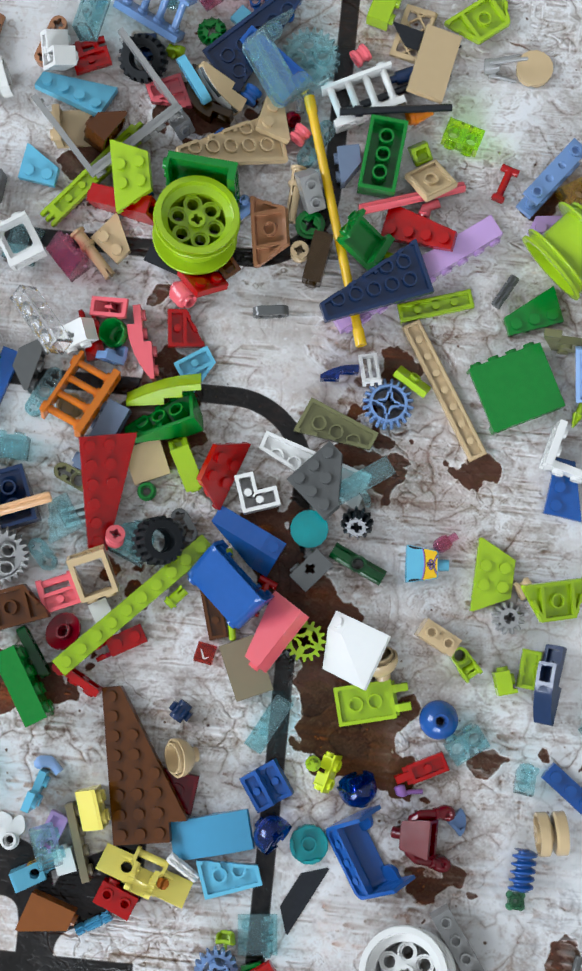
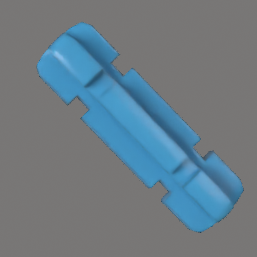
M107 910L101 915L98 914L85 920L84 923L76 924L74 927L76 934L80 936L86 931L89 932L102 926L103 923L111 922L113 919L112 913Z

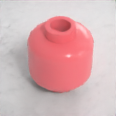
M182 280L176 281L171 285L169 297L179 308H190L195 304L197 298Z

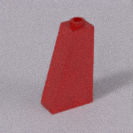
M92 183L87 192L86 200L95 208L114 214L117 213L114 187ZM150 195L143 196L137 203L130 204L123 209L124 212L118 215L153 226V211L156 200Z

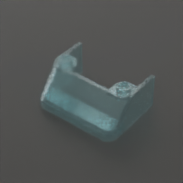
M293 8L266 22L246 38L242 45L244 55L271 102L278 108H283L320 88L331 77L330 73L313 82L307 72L300 71L293 75L274 41L281 37L283 33L282 25L287 23L295 12Z

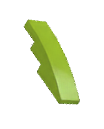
M201 373L165 378L127 392L126 406L164 405L165 398H182L183 391L201 390Z

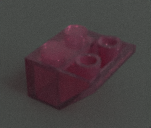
M61 230L57 231L46 247V250L69 280L73 282L89 270L86 264L89 261L79 247L77 248L68 233L63 234Z

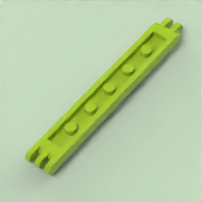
M141 121L135 126L131 124L115 141L124 142L141 129L144 124ZM110 145L90 164L91 166L110 152ZM112 165L105 169L107 172L99 179L97 177L92 178L87 170L84 169L40 212V215L45 217L49 213L45 220L50 222L55 218L50 225L53 228L56 227L87 197V192L92 183L100 184L112 172Z

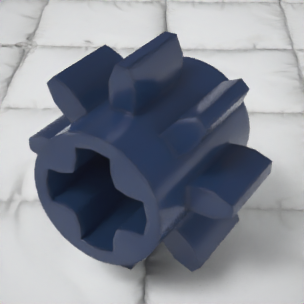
M180 699L179 702L175 700L169 707L172 710L169 715L179 723L183 720L187 722L193 715L190 712L193 707L183 699Z

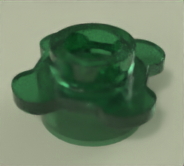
M508 890L506 892V909L509 911L512 909L523 911L525 909V893Z

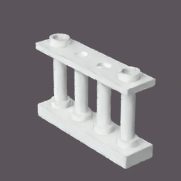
M391 61L379 62L375 67L334 82L328 81L323 86H320L321 96L329 95L337 116L336 120H333L336 134L371 120V115H363V117H355L354 115L340 116L339 110L341 106L335 93L346 88L352 106L360 105L353 86L363 82L372 103L371 107L406 105L405 96L396 95L388 75L392 70ZM381 76L389 99L382 103L378 101L370 80ZM375 114V115L386 116V115H389V114Z

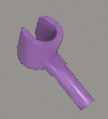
M405 784L394 787L395 793L399 797H405L410 794H423V789L406 790Z

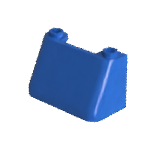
M224 540L214 542L187 572L188 580L192 585L197 586L222 613L231 628L241 629L275 596L269 590L264 592L262 589H259L261 585H256L233 560L231 557L233 554L226 552L229 546Z

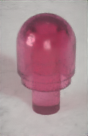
M455 532L449 536L446 534L442 535L433 542V548L438 553H443L453 546L452 543L459 538Z

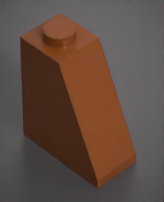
M35 889L29 897L15 930L18 932L67 931L70 926L74 927L79 917L76 914L78 908L41 890Z

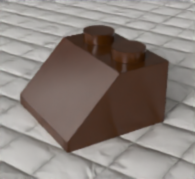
M126 111L98 112L94 117L90 116L85 123L84 141L99 153H102L110 145L109 140H114L124 128L128 113Z

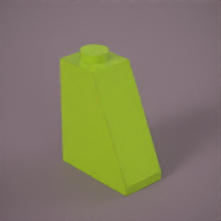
M187 437L169 440L170 453L186 492L199 491L202 486H200L196 478L200 471Z

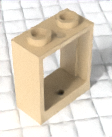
M104 544L67 556L66 563L82 604L86 602L91 604L98 601V598L104 596L109 598L116 595V592H119V584ZM101 558L111 586L85 594L75 566Z
M424 618L414 633L415 636L449 657L453 656L462 642L461 639L429 618Z

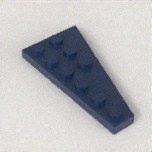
M268 0L202 50L215 69L235 82L232 88L237 93L241 91L257 67L240 42L241 37L253 25L274 43L302 0Z
M414 239L404 248L402 247L395 254L365 272L361 277L353 280L346 287L322 301L319 307L324 322L328 323L433 294L434 288L417 240Z

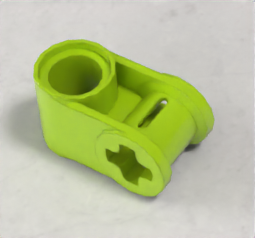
M458 646L456 651L462 650L463 658L456 660L453 654L450 659L463 680L468 684L471 678L478 673L482 674L483 671L465 648Z

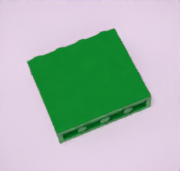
M168 150V155L163 158L162 169H165L166 186L185 176H206L226 186L235 197L237 204L239 203L238 162Z
M529 342L523 345V349L516 350V348L505 352L506 355L502 357L498 355L492 356L487 359L488 362L483 364L476 362L470 365V369L466 372L467 375L470 374L490 424L489 431L491 435L555 412L566 406L540 342L536 344Z

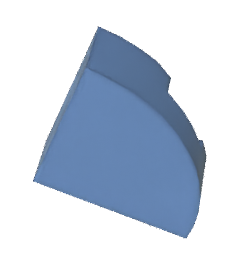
M460 808L455 812V818L447 822L461 837L466 827V815Z

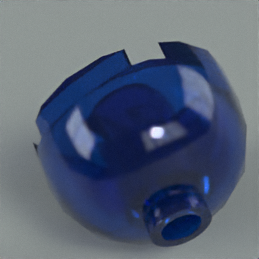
M362 770L363 774L357 775V772H352L339 780L337 790L345 804L351 807L364 808L372 802L377 793V784L372 772Z
M269 815L265 819L261 817L254 825L256 827L253 837L254 843L262 853L268 855L278 847L276 844L280 840L283 841L292 826L286 819L278 815Z

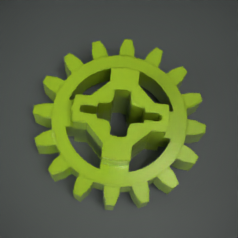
M306 621L302 628H307L306 632L302 634L297 633L293 639L297 641L299 646L297 651L292 645V640L285 648L292 650L289 653L290 656L296 654L295 660L302 657L303 662H305L306 658L309 657L313 661V655L319 657L318 651H324L321 644L326 643V641L322 640L321 637L325 633H319L321 626L315 628L314 621L310 625ZM313 631L318 636V643L313 641L311 636ZM307 635L309 636L308 640L314 645L306 644L302 646V642L296 636L304 638ZM307 648L315 649L309 654H303Z

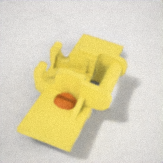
M107 843L95 868L122 881L125 884L123 889L147 900H149L150 896L157 897L181 909L193 885V882L168 871L169 863L165 859L143 850L142 846H138L133 855ZM138 856L163 867L162 871L155 870V872H151L140 866L141 863L137 861ZM123 863L131 864L132 869L129 873L121 870Z

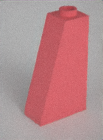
M274 591L273 595L275 597L269 601L245 654V657L250 661L248 665L257 672L261 669L266 673L309 619L305 613L277 591Z

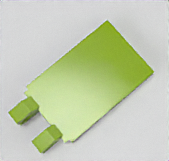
M391 679L384 682L373 681L369 683L366 691L355 685L334 687L339 727L395 719L400 715V712L412 710L411 701L398 703L396 692L408 691V683L395 684L394 680L391 681Z

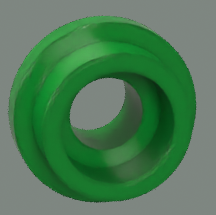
M143 482L137 489L139 498L144 501L154 499L157 493L156 487L150 482ZM146 488L151 490L149 495L144 494Z

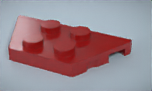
M250 443L212 444L196 479L200 486L203 487L206 496L211 499L213 508L221 509L234 482V476L237 475L251 446Z

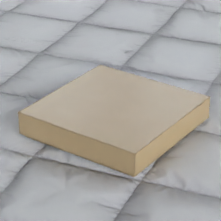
M436 159L405 174L406 181L426 203L457 188L458 184Z
M160 440L134 445L129 470L135 486L171 474Z

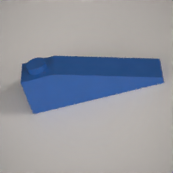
M223 505L212 519L213 524L248 566L267 577L286 547V543Z

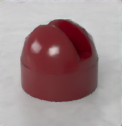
M295 111L286 113L288 126L295 128V125L301 122V116Z

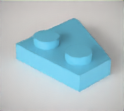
M27 143L18 178L55 188L60 172L59 168L31 144Z
M205 346L174 362V365L179 375L201 373L203 381L216 361L208 346Z

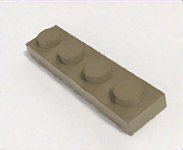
M75 800L67 802L65 809L80 879L83 884L91 881L92 875H94V868L92 863L89 864L88 856L90 855L89 845L85 844L84 841L86 831L83 832Z

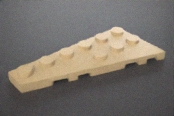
M258 118L225 128L216 134H209L200 140L195 139L179 145L175 149L176 152L238 162V165L286 164L288 162L285 143L255 131Z

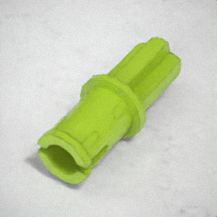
M315 755L309 756L305 762L306 768L312 772L319 770L321 766L320 759Z

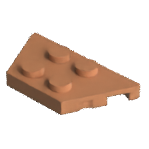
M250 196L253 266L259 268L290 246L288 208Z

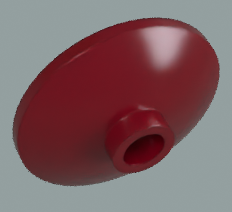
M64 612L56 615L46 628L45 636L49 646L56 650L68 648L80 636V621L72 613Z

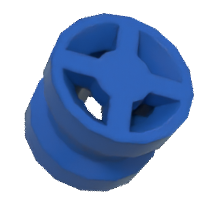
M247 83L245 91L241 92L240 95L247 99L246 105L254 107L256 100L261 98L262 92L253 84Z

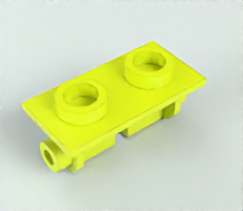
M330 751L323 755L320 767L325 769V773L317 772L313 782L314 789L321 791V793H329L334 788V778L341 769V759L343 756L334 755Z

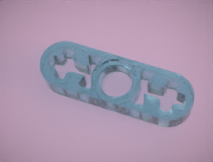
M330 120L320 123L322 135L324 128L330 127V132L327 131L324 135V147L328 145L335 135V126ZM312 135L297 154V164L305 166L307 169L317 159L316 150L311 146L313 141ZM308 150H309V151L311 152V154L309 155V158H308L309 162H308V161H305V162L303 163V162H302V157L305 158V157L308 155Z
M51 367L46 371L26 402L25 411L30 416L38 417L41 415L40 409L31 412L30 406L36 405L38 402L35 397L37 396L42 401L48 400L64 376L58 367ZM56 372H58L57 375L59 376V378H58V379H55V378H54L53 381L51 382V380H52V377L50 376L51 373H54V374H55ZM46 380L49 383L51 382L54 385V387L52 388L49 384L45 383ZM43 387H48L50 390L49 395L46 397H41L39 393ZM40 401L37 404L38 408H40V405L42 404Z

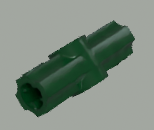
M336 543L329 555V558L378 586L387 573L386 570L339 543ZM355 559H360L363 562V567L359 570L352 566V562Z

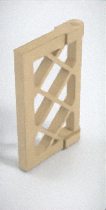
M407 4L400 24L411 27L410 24L420 21L423 27L420 31L424 32L426 26L422 19L425 17L430 18L429 24L434 26L438 14ZM410 12L417 15V18L408 21ZM397 32L389 56L412 64L416 60V57L410 54L414 49H408ZM399 43H402L405 51H396Z

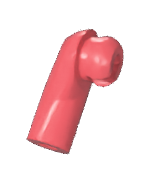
M435 199L422 204L418 214L430 219L431 211L441 208L439 200Z

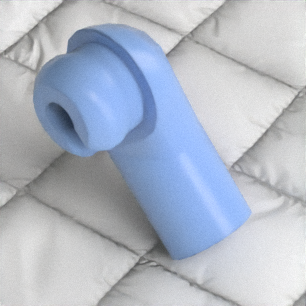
M40 755L34 761V766L37 769L50 768L55 776L63 770L61 765L51 755Z

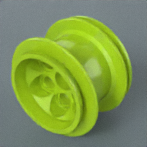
M200 175L185 176L166 186L159 195L153 211L154 225L152 238L156 252L169 267L184 274L204 275L223 267L235 251L237 235L240 229V211L231 191L219 181ZM178 217V218H181L182 220H181V221H175L174 219ZM215 230L218 234H212L210 231ZM184 235L186 238L180 239L177 236ZM201 241L204 245H197L196 242Z
M559 202L558 207L563 217L542 235L534 229H529V236L525 235L522 241L531 256L552 281L572 299L578 300L580 298L579 293L582 294V205L577 202H573L571 205L566 202Z

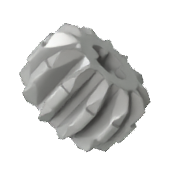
M502 602V609L499 606L495 607L499 613L491 614L493 617H497V620L491 621L492 624H499L495 629L499 631L503 627L502 634L505 635L508 630L510 634H514V628L520 631L521 627L518 623L524 624L525 622L519 619V617L524 616V613H517L521 607L516 606L513 609V602H510L508 607L506 602ZM510 613L509 617H512V621L506 623L505 621L507 620H504V615Z

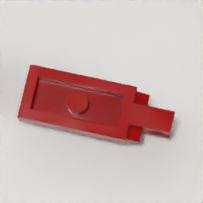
M440 751L405 765V767H402L403 772L394 775V779L397 784L407 781L408 785H414L447 772L450 769L443 752Z

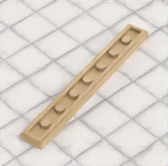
M420 319L403 326L402 330L469 463L486 455L487 452Z

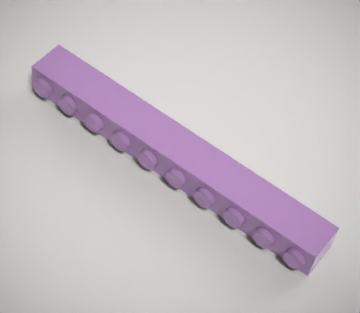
M492 215L459 233L453 252L433 249L422 255L431 283L437 280V276L441 274L445 276L450 273L454 266L458 265L460 267L468 262L469 257L473 255L475 257L479 256L485 251L484 248L489 245L494 247L500 242L503 232ZM388 307L360 313L362 324L370 321L372 315L385 312ZM351 317L333 321L340 334L344 332L348 334L353 330Z

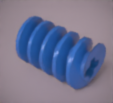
M514 848L518 853L512 854V856L517 861L511 862V864L516 869L510 870V873L514 874L515 877L509 878V881L513 882L514 885L508 886V889L529 893L528 891L534 888L530 883L535 881L531 875L536 873V870L532 867L537 865V862L533 859L537 858L538 854L531 850Z

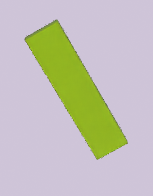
M471 289L397 304L400 324L475 308Z

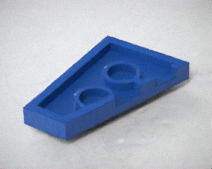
M556 457L555 459L559 462L576 467L575 461H570ZM551 474L543 514L582 522L578 484L571 482L569 477H558Z

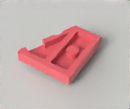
M181 73L161 79L182 108H192ZM153 82L145 84L152 104L170 106V103L157 90Z

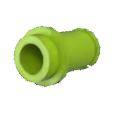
M179 585L173 593L165 597L164 602L171 609L176 608V605L189 593Z

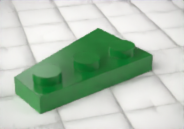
M554 286L504 317L503 321L508 337L564 322Z

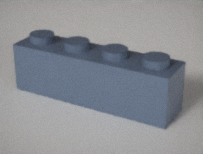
M109 398L108 402L105 401L100 409L102 413L98 419H94L91 425L92 431L86 436L121 433L132 411ZM77 451L72 459L74 462L72 466L81 470L80 452Z

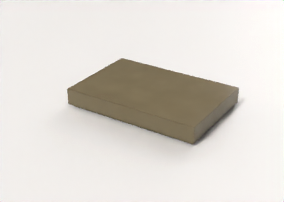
M254 635L219 646L236 702L274 690L268 671L265 673L259 669L257 672L248 665L250 661L245 657Z

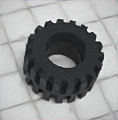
M137 33L133 37L130 36L138 49L147 47L151 50L153 55L151 66L161 78L163 76L162 73L167 70L165 67L169 61L167 60L168 52L165 51V46L161 44L159 39L148 34ZM123 42V48L119 49L121 56L118 57V61L121 62L119 66L124 70V74L129 79L139 83L153 82L145 70H140L136 67L134 54L126 43Z
M156 516L143 520L142 523L137 525L138 529L133 531L135 537L131 538V542H134L132 549L137 551L135 553L136 557H141L140 561L154 566L169 564L177 560V556L182 554L180 549L185 547V544H182L185 536L181 534L184 531L182 528H178L180 524L173 522V518H166V516ZM155 530L161 532L165 540L161 552L157 551L152 544V535Z

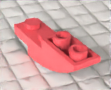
M140 304L133 305L134 324H127L130 344L140 366L152 382L157 381L156 376H159V366L155 365V357H158L157 347L153 346L152 341H145L148 340V330L144 328V321H147L146 310H142Z

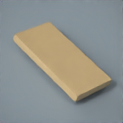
M427 24L406 91L441 104L462 37Z

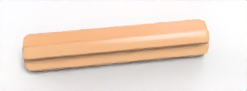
M47 491L1 504L0 516L52 502L51 493Z

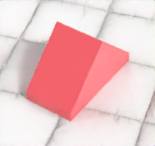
M92 296L89 314L103 319L111 317L119 320L125 319L129 299Z

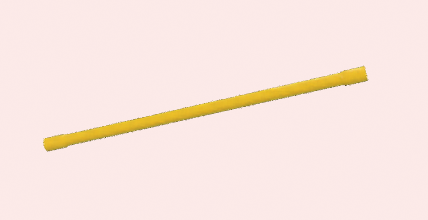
M310 94L304 97V102L311 126L343 284L346 287L353 280L346 249L336 241L340 235L341 223L319 124L315 96ZM360 314L350 316L355 346L357 348L367 345Z

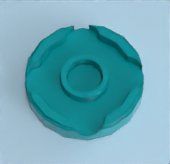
M304 510L293 518L290 526L291 536L299 546L315 548L325 541L328 534V523L316 511Z
M314 824L299 826L293 831L290 838L292 856L303 864L313 865L320 862L328 851L326 833Z

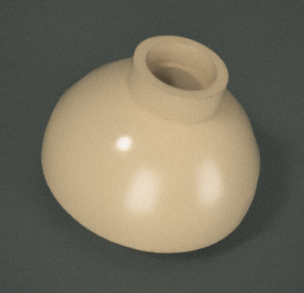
M386 647L373 675L376 681L384 682L391 678L390 674L398 663L396 650Z
M181 738L170 739L164 751L166 767L176 778L188 775L193 769L195 762H198L200 759L198 748L196 746L192 747Z

